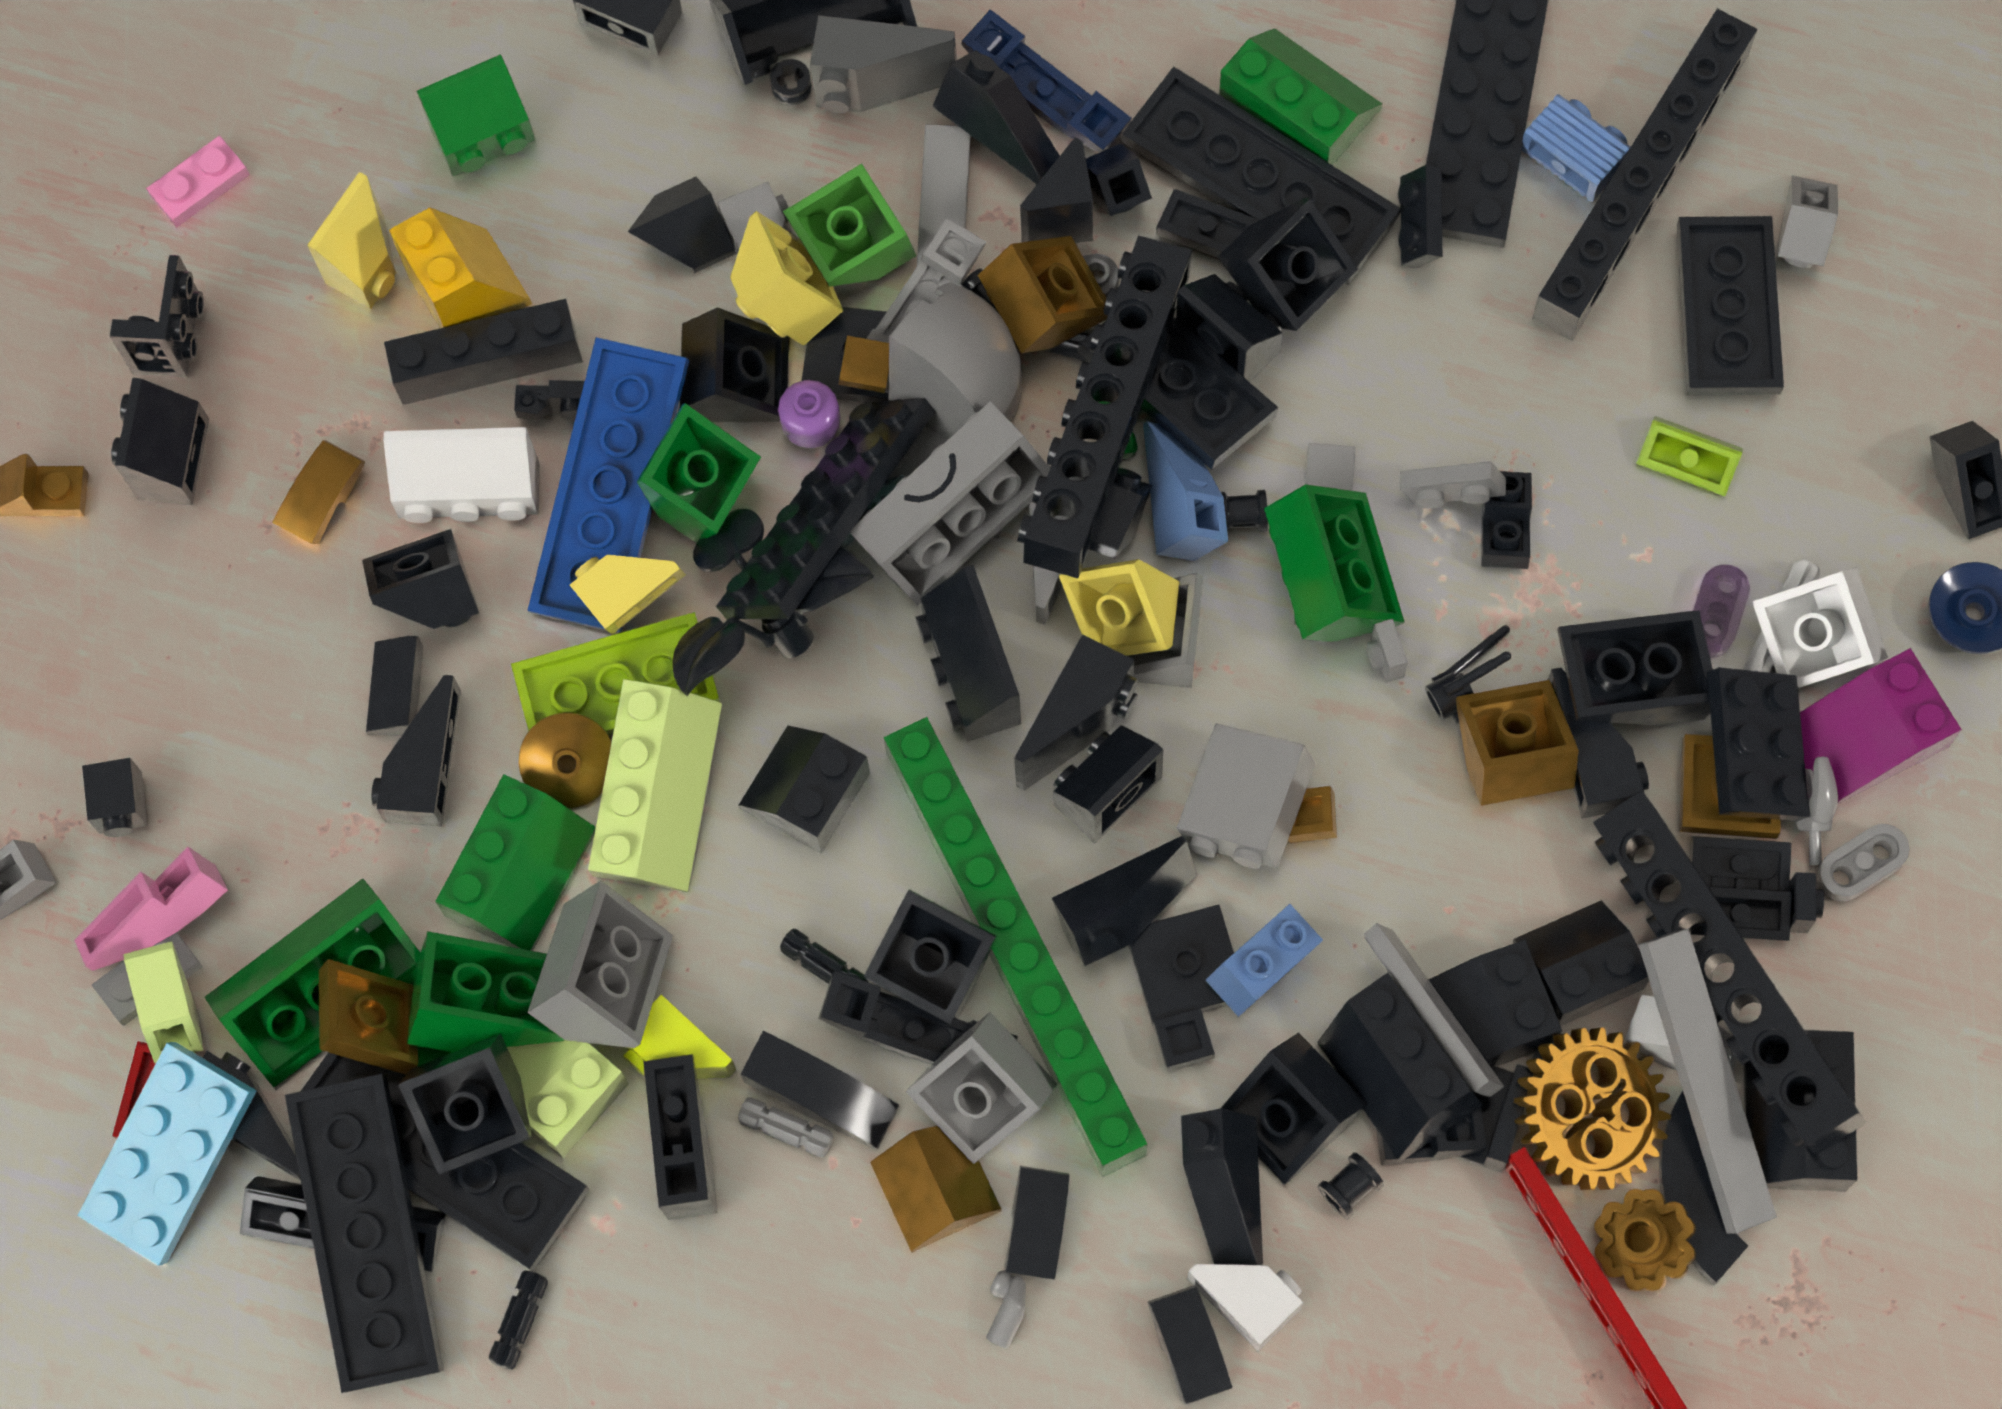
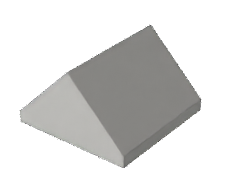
M1198 573L1174 578L1180 581L1173 646L1168 650L1128 655V657L1134 659V677L1138 679V682L1192 688L1203 576Z

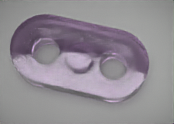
M1717 565L1705 574L1692 610L1700 611L1710 658L1724 655L1732 646L1750 592L1747 576L1739 568L1732 565ZM1727 581L1732 584L1734 591L1729 593L1723 592L1719 588L1718 583ZM1710 623L1715 624L1719 627L1721 633L1711 635L1707 633L1704 626Z

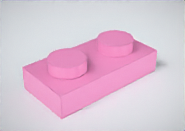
M219 135L146 189L151 198L177 228L250 174L246 166Z

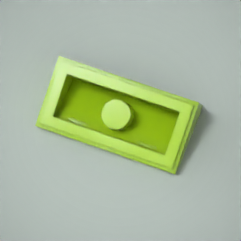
M1654 416L1636 464L1726 496L1743 453V448Z

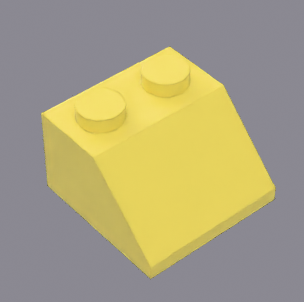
M755 211L749 217L730 276L738 295L735 299L740 310L749 318L755 319L758 317L766 322L778 336L782 338L789 336L804 346L842 313L843 308L833 286L829 287L801 240L758 211Z

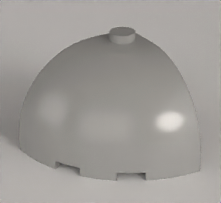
M949 282L937 287L934 294L939 297L931 304L922 299L889 336V401L925 398L935 411L925 426L946 439L951 438L965 425L971 415L980 411L990 401L1011 421L1021 397L1022 366L1017 344L1007 325L994 307L962 285L958 284L957 286Z

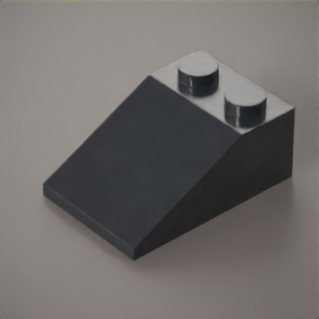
M1699 610L1558 627L1557 632L1576 721L1666 725L1705 720L1710 714L1707 672L1713 670Z
M1082 634L1014 757L1017 787L1023 790L1028 789L1090 746L1102 733L1106 731L1109 733L1119 717L1124 720L1127 719L1138 697V694L1134 693L1138 683V679L1134 677V659Z
M1526 940L1479 955L1428 979L1490 1067L1536 1053L1538 1046L1549 1043L1554 1044V1035L1561 1034L1562 1032Z

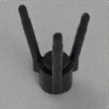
M1504 625L1445 672L1431 678L1432 683L1425 686L1428 699L1441 720L1452 716L1455 723L1458 724L1456 697L1474 694L1470 686L1471 683L1511 659V653L1506 651L1465 675L1461 673L1510 632L1509 626Z

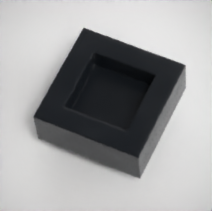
M1796 872L1789 882V891L1792 892L1790 932L1808 933L1816 922V918H1822L1824 893L1823 889H1816V873Z
M1201 1008L1153 1021V1027L1167 1072L1214 1059V1049Z

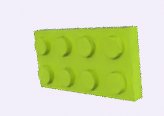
M695 612L511 663L528 731L537 722L550 715L577 713L597 722L606 731L608 736H611L614 733L623 679L680 690L673 673V654L681 637L698 623ZM713 675L700 682L690 692L691 694L720 702Z

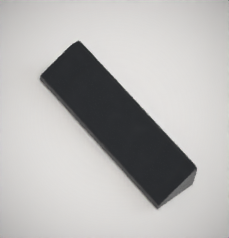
M261 1176L254 1177L244 1190L239 1234L314 1249L302 1184ZM412 1206L424 1270L432 1272L446 1215L440 1211Z

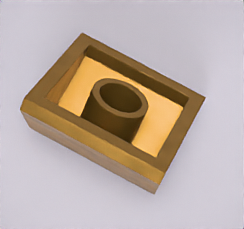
M938 1126L912 1131L870 1161L911 1253L1002 1211L979 1160L973 1164Z

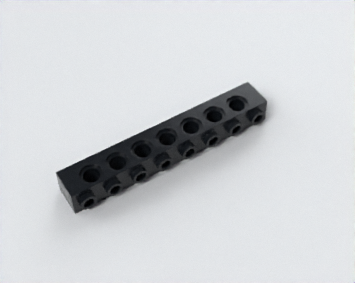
M1718 8L1716 9L1538 295L1532 319L1573 341L1747 59L1758 30L1757 28Z
M1138 235L1132 253L1127 251L1123 253L1118 269V278L1122 280L1119 288L1111 287L1107 295L1104 315H1108L1105 325L1097 324L1094 329L1090 343V351L1094 352L1091 362L1083 361L1080 366L1076 380V389L1080 390L1077 399H1068L1061 422V426L1066 427L1062 439L1054 437L1047 457V465H1051L1047 477L1039 476L1032 497V503L1037 504L1032 516L1025 514L1019 528L1017 542L1024 544L1023 563L1079 579L1176 315L1177 291L1188 282L1192 255L1191 249ZM1113 364H1122L1124 366H1115ZM1100 401H1107V402H1110V403H1109V404H1102V403H1099V402H1100ZM1084 439H1094V440H1097V441H1096V442H1087V441H1084ZM1071 477H1080V478H1082L1083 480L1074 481V480H1070V479H1068V478H1071ZM1066 516L1069 517V519L1059 520L1055 519L1054 517Z
M1642 790L1594 821L1593 824L1602 836L1594 841L1610 866L1616 862L1620 863L1627 874L1620 882L1636 905L1643 900L1646 902L1653 913L1646 921L1657 937L1680 929H1689L1697 923L1707 924L1705 936L1701 940L1693 942L1717 1023L1724 1020L1733 1035L1727 1038L1726 1042L1740 1063L1744 1065L1751 1061L1760 1076L1753 1080V1083L1767 1104L1771 1106L1778 1102L1788 1118L1781 1121L1780 1124L1794 1145L1799 1148L1806 1144L1816 1156L1866 1124V1120L1646 794ZM1645 845L1655 846L1654 854L1648 861L1644 863L1634 862V855L1639 848ZM1670 884L1681 885L1680 894L1675 900L1666 903L1660 902L1661 891ZM1722 963L1734 964V972L1728 980L1724 982L1712 981L1713 971L1718 965ZM1749 1003L1761 1004V1013L1755 1021L1750 1023L1739 1022V1013L1745 1005ZM1784 1043L1789 1046V1053L1784 1061L1779 1064L1766 1063L1767 1051L1773 1045ZM1807 1084L1816 1086L1817 1094L1810 1104L1805 1106L1794 1105L1793 1096L1799 1087Z

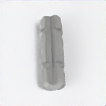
M752 1097L746 1098L738 1114L741 1124L755 1130L760 1127L764 1134L797 1148L803 1145L807 1152L818 1157H824L827 1154L833 1141V1134L830 1130L816 1124L812 1128L808 1124L809 1121L773 1106L771 1109H767L766 1103Z

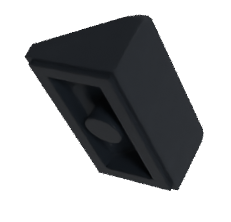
M404 636L375 642L366 724L367 734L403 735L416 716L423 645L418 636Z

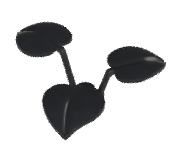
M741 508L730 512L717 534L699 539L693 550V559L698 568L704 572H716L735 560L742 570L747 564L742 554L753 549L763 539L764 524L761 518L750 509ZM839 548L789 619H761L763 632L735 617L729 618L724 624L717 617H708L700 621L681 637L673 654V673L680 690L688 696L700 682L730 663L741 651L745 641V633L762 641L766 648H770L774 644L786 658H794L803 654L811 646L814 639L813 632L806 624L808 619L803 613L813 611L874 578V575L848 550Z

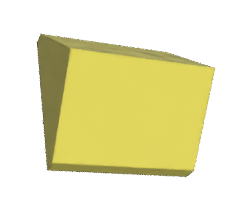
M1140 559L1082 568L1079 579L1064 574L1058 575L1081 634L1126 656L1168 650L1173 646L1180 581Z

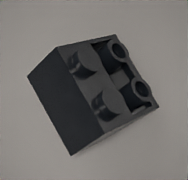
M132 378L129 394H124L121 400L120 416L123 426L121 436L116 437L112 444V463L138 500L193 505L209 418L199 401L144 379Z

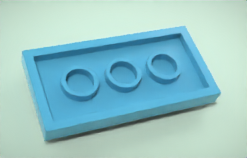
M175 1041L166 1043L77 1216L156 1265L166 1264L257 1090Z

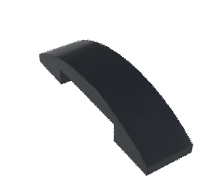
M834 971L818 1019L865 1041L929 1064H933L959 1037L978 1022L975 1020L965 1022L956 1018L949 1024L904 999L881 992L880 986L838 971ZM1011 1034L1016 1040L1018 1039L1017 1035Z

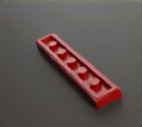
M1523 1147L1511 1154L1505 1170L1652 1408L1688 1409L1527 1149Z

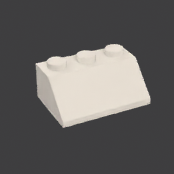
M526 427L384 431L383 441L390 501L399 518H404L412 523H426L431 521L432 517H451L456 521L471 522L477 520L479 516H498L504 520H521L526 515L539 514L540 462Z

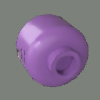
M814 380L796 382L787 388L780 398L778 407L783 433L790 442L802 448L813 449L824 446L834 438L839 430L841 416L836 395L827 385Z

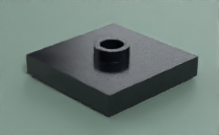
M842 307L843 312L807 343L801 381H819L827 385L836 395L837 399L862 402L889 401V392L882 393L838 385L847 335L866 339L872 329L877 328L887 313L886 311Z
M1219 904L1152 922L1129 945L1152 1026L1153 1021L1197 1008H1201L1202 1012L1227 1005L1205 981L1221 964L1234 954Z

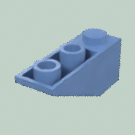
M1147 421L1143 424L1149 484L1152 485L1150 497L1156 555L1196 561L1228 542L1224 497L1206 465L1160 424Z

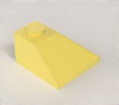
M359 172L307 246L325 284L371 309L378 298H384L390 292L395 281L396 270L384 215L368 177Z

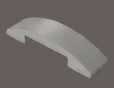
M946 218L922 254L920 263L877 328L872 329L866 339L889 343V336L922 299L931 304L939 297L934 294L937 287L949 282L957 286L958 284L962 285L985 247L986 241L951 219ZM889 372L885 389L886 393L889 392Z

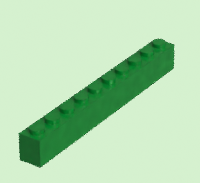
M925 717L883 737L886 755L972 923L997 936L989 956L1048 1072L1057 1082L1056 1087L1102 1177L1147 1156L1148 1144L928 718Z

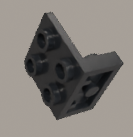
M169 255L159 322L145 316H131L128 320L112 319L110 338L132 374L187 377L189 361H195L198 341L194 333L195 320L201 319L203 315L204 296L202 291H198L193 281L192 272L187 271L179 255Z

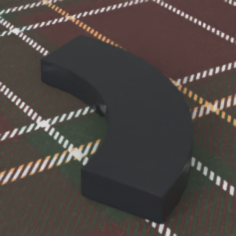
M1682 1090L1671 1110V1119L1667 1120L1664 1130L1668 1137L1662 1141L1661 1158L1659 1161L1661 1194L1664 1196L1666 1203H1681L1685 1207L1688 1217L1694 1222L1696 1226L1695 1234L1687 1241L1696 1251V1258L1692 1263L1705 1278L1715 1285L1746 1250L1748 1245L1738 1234L1726 1233Z

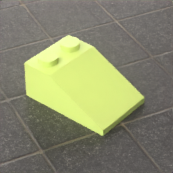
M564 1040L507 1047L521 1078L530 1129L562 1158L569 1153L629 1085L623 1072L589 1043Z

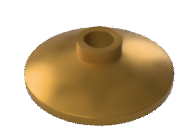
M557 713L545 717L528 731L520 747L519 770L524 784L548 794L567 808H576L592 802L603 792L612 743L611 739L597 722L584 715ZM563 755H571L576 760V766L571 771H563L558 767V759Z

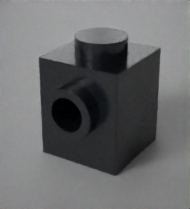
M1122 143L1086 158L1093 201L1109 216L1129 211L1136 205L1152 199L1138 156Z
M131 758L82 766L87 821L99 834L104 833L108 837H121L131 834L133 828L147 826L142 771Z

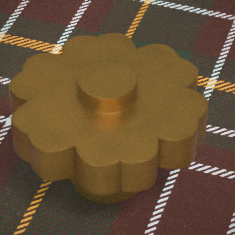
M1640 1189L1629 1190L1624 1197L1623 1204L1613 1201L1608 1202L1602 1210V1215L1594 1224L1595 1232L1603 1239L1595 1247V1257L1602 1263L1603 1270L1607 1276L1614 1279L1624 1277L1627 1286L1633 1291H1661L1666 1284L1667 1276L1672 1279L1683 1278L1689 1269L1688 1265L1696 1258L1695 1248L1687 1242L1695 1234L1696 1226L1694 1222L1688 1217V1213L1681 1203H1666L1664 1196L1656 1189L1644 1191Z

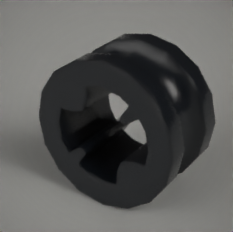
M786 59L773 67L770 81L772 93L776 100L782 104L792 106L804 102L810 96L812 90L810 71L804 63L795 59ZM794 75L798 87L788 89L784 78Z

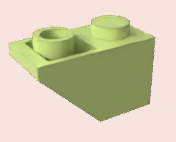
M173 942L123 954L140 1026L154 1063L157 1062L166 1043L175 1041L194 1053L203 1051L199 1013Z

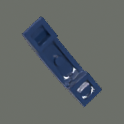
M990 9L961 41V45L968 53L976 50L993 59L999 68L1012 77L1033 113L1072 139L1078 138L1083 142L1084 146L1097 152L1106 150L1127 127L1132 118L1099 92L1095 91L1093 95H1090L1024 44L1025 35Z

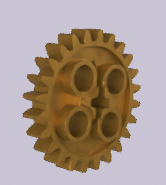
M1585 1027L1572 1029L1571 1036L1568 1033L1554 1035L1555 1046L1551 1043L1538 1046L1542 1059H1528L1525 1062L1534 1075L1532 1077L1518 1078L1517 1080L1528 1092L1527 1096L1514 1098L1515 1104L1526 1107V1114L1515 1119V1124L1528 1125L1530 1130L1520 1141L1522 1144L1535 1143L1538 1148L1532 1155L1533 1161L1542 1162L1549 1160L1545 1175L1559 1176L1562 1173V1185L1576 1186L1579 1182L1580 1190H1595L1596 1186L1600 1190L1614 1189L1615 1182L1617 1184H1629L1632 1182L1631 1172L1636 1174L1648 1171L1643 1158L1659 1157L1658 1150L1652 1145L1653 1140H1666L1668 1137L1664 1131L1658 1128V1121L1671 1119L1669 1113L1659 1110V1103L1669 1099L1670 1094L1657 1092L1655 1088L1663 1080L1664 1075L1649 1074L1647 1070L1652 1065L1654 1058L1652 1056L1637 1058L1640 1043L1630 1042L1623 1045L1624 1036L1622 1032L1609 1033L1607 1035L1605 1028L1599 1027L1590 1029L1588 1033ZM1593 1063L1599 1069L1600 1077L1597 1084L1593 1082L1590 1075ZM1621 1080L1622 1087L1615 1094H1612V1091L1618 1086ZM1559 1094L1563 1097L1566 1107L1562 1116L1556 1109V1098ZM1602 1099L1600 1102H1597L1596 1104H1594V1102L1592 1101ZM1623 1102L1629 1109V1118L1626 1123L1620 1115V1108ZM1590 1113L1593 1116V1118H1584L1585 1116H1588ZM1570 1124H1573L1574 1126L1568 1131L1564 1138L1563 1131ZM1589 1133L1595 1140V1150L1592 1155L1586 1148V1138Z

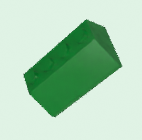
M362 878L204 998L219 1021L274 1088L322 1052L320 1050L319 969L328 959L411 984L414 982L415 967L420 951L380 898Z

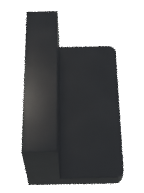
M1520 1064L1516 1065L1513 1072L1496 1066L1491 1067L1504 1085L1493 1096L1489 1097L1473 1092L1482 1104L1481 1111L1487 1149L1485 1152L1459 1156L1457 1158L1502 1173L1507 1164L1519 1126L1515 1124V1119L1522 1116L1525 1108L1515 1104L1514 1098L1527 1096L1528 1092L1517 1080L1518 1078L1532 1077L1534 1075L1528 1067Z

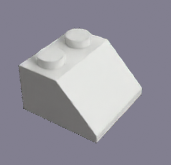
M1857 567L1753 601L1776 672L1779 674L1797 675L1798 688L1888 658Z

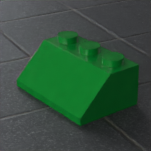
M1275 28L1249 38L1220 72L1219 95L1331 165L1339 159L1382 108L1380 101Z
M1305 484L1264 508L1269 524V534L1275 544L1282 568V579L1287 586L1295 613V623L1300 630L1302 639L1335 642L1372 633L1374 624L1393 619L1395 627L1405 623L1365 492Z
M503 774L435 902L445 917L509 947L533 951L590 844L596 827L548 794Z

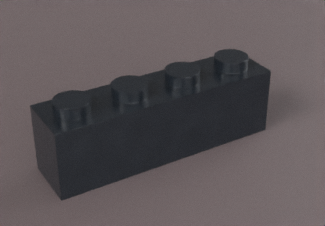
M566 299L384 342L392 382L402 405L583 362L574 321Z

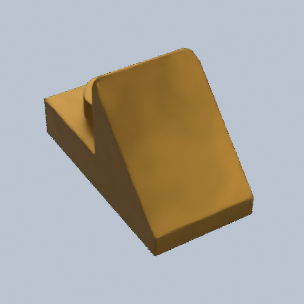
M22 454L0 466V516H84L88 481L87 470L84 466H37L29 454Z

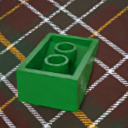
M427 931L415 967L407 1044L455 1052L500 1033L507 1047L564 1041L563 1038L528 1013L547 953Z

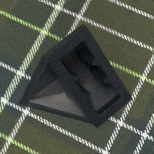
M696 176L656 194L628 230L630 234L693 269L694 273L736 254L712 194Z

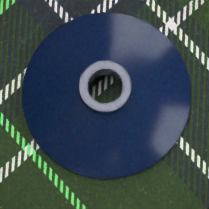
M1967 562L1956 565L1944 572L1933 586L1928 603L1929 616L1937 633L1948 644L1967 653L1988 654L2001 650L2002 569L1987 563ZM1967 608L1977 609L1981 614V619H1971L1966 615L1965 610Z

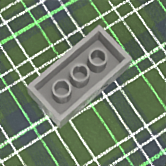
M990 401L980 411L971 415L965 425L944 444L936 447L930 457L909 476L901 479L895 486V489L874 508L865 512L850 533L918 606L921 603V597L944 582L1032 502L1033 492L1039 476L1047 477L1050 468L1024 435Z

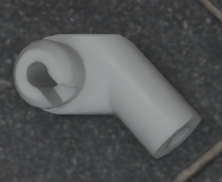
M1005 1270L997 1273L990 1291L994 1296L1001 1297L1004 1300L986 1338L1000 1347L1009 1348L1025 1315L1026 1283L1018 1274L1014 1277L1010 1273L1005 1272Z

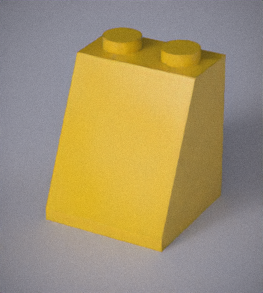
M429 207L389 229L409 279L439 328L523 309L532 304L530 297L486 228Z

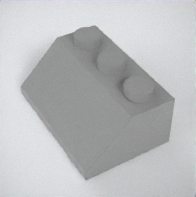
M600 880L563 905L528 1013L564 1040L627 1048L637 1047L640 1045L673 935Z

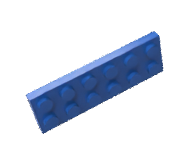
M595 338L527 610L530 613L606 630L571 588L570 584L577 579L575 576L577 569L593 557H598L599 560L606 555L641 558L653 508L637 484V480L676 416L689 360L686 357ZM621 627L615 633H621L623 631V627Z

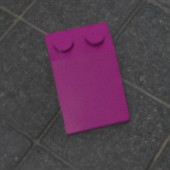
M1911 648L1868 669L1800 712L1805 769H1810L1814 773L1815 758L1827 757L1829 759L1836 780L1838 804L1949 748L1962 730Z

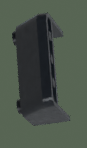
M709 0L734 70L744 85L752 83L754 78L769 74L772 71L771 65L778 61V55L813 44L818 15L897 25L902 23L906 26L918 27L910 0Z

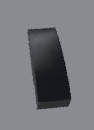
M764 1030L741 1072L744 1083L787 1103L789 1108L878 1150L899 1108V1104L861 1081Z

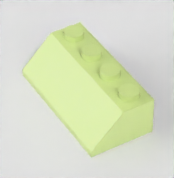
M623 679L588 871L593 877L682 892L689 891L722 703L691 693L686 696L681 690L672 687Z

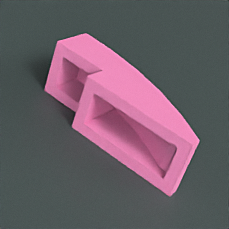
M187 847L155 881L140 872L74 941L85 966L92 971L124 960L123 954L152 947L175 934L204 913L228 889L216 865L190 847Z

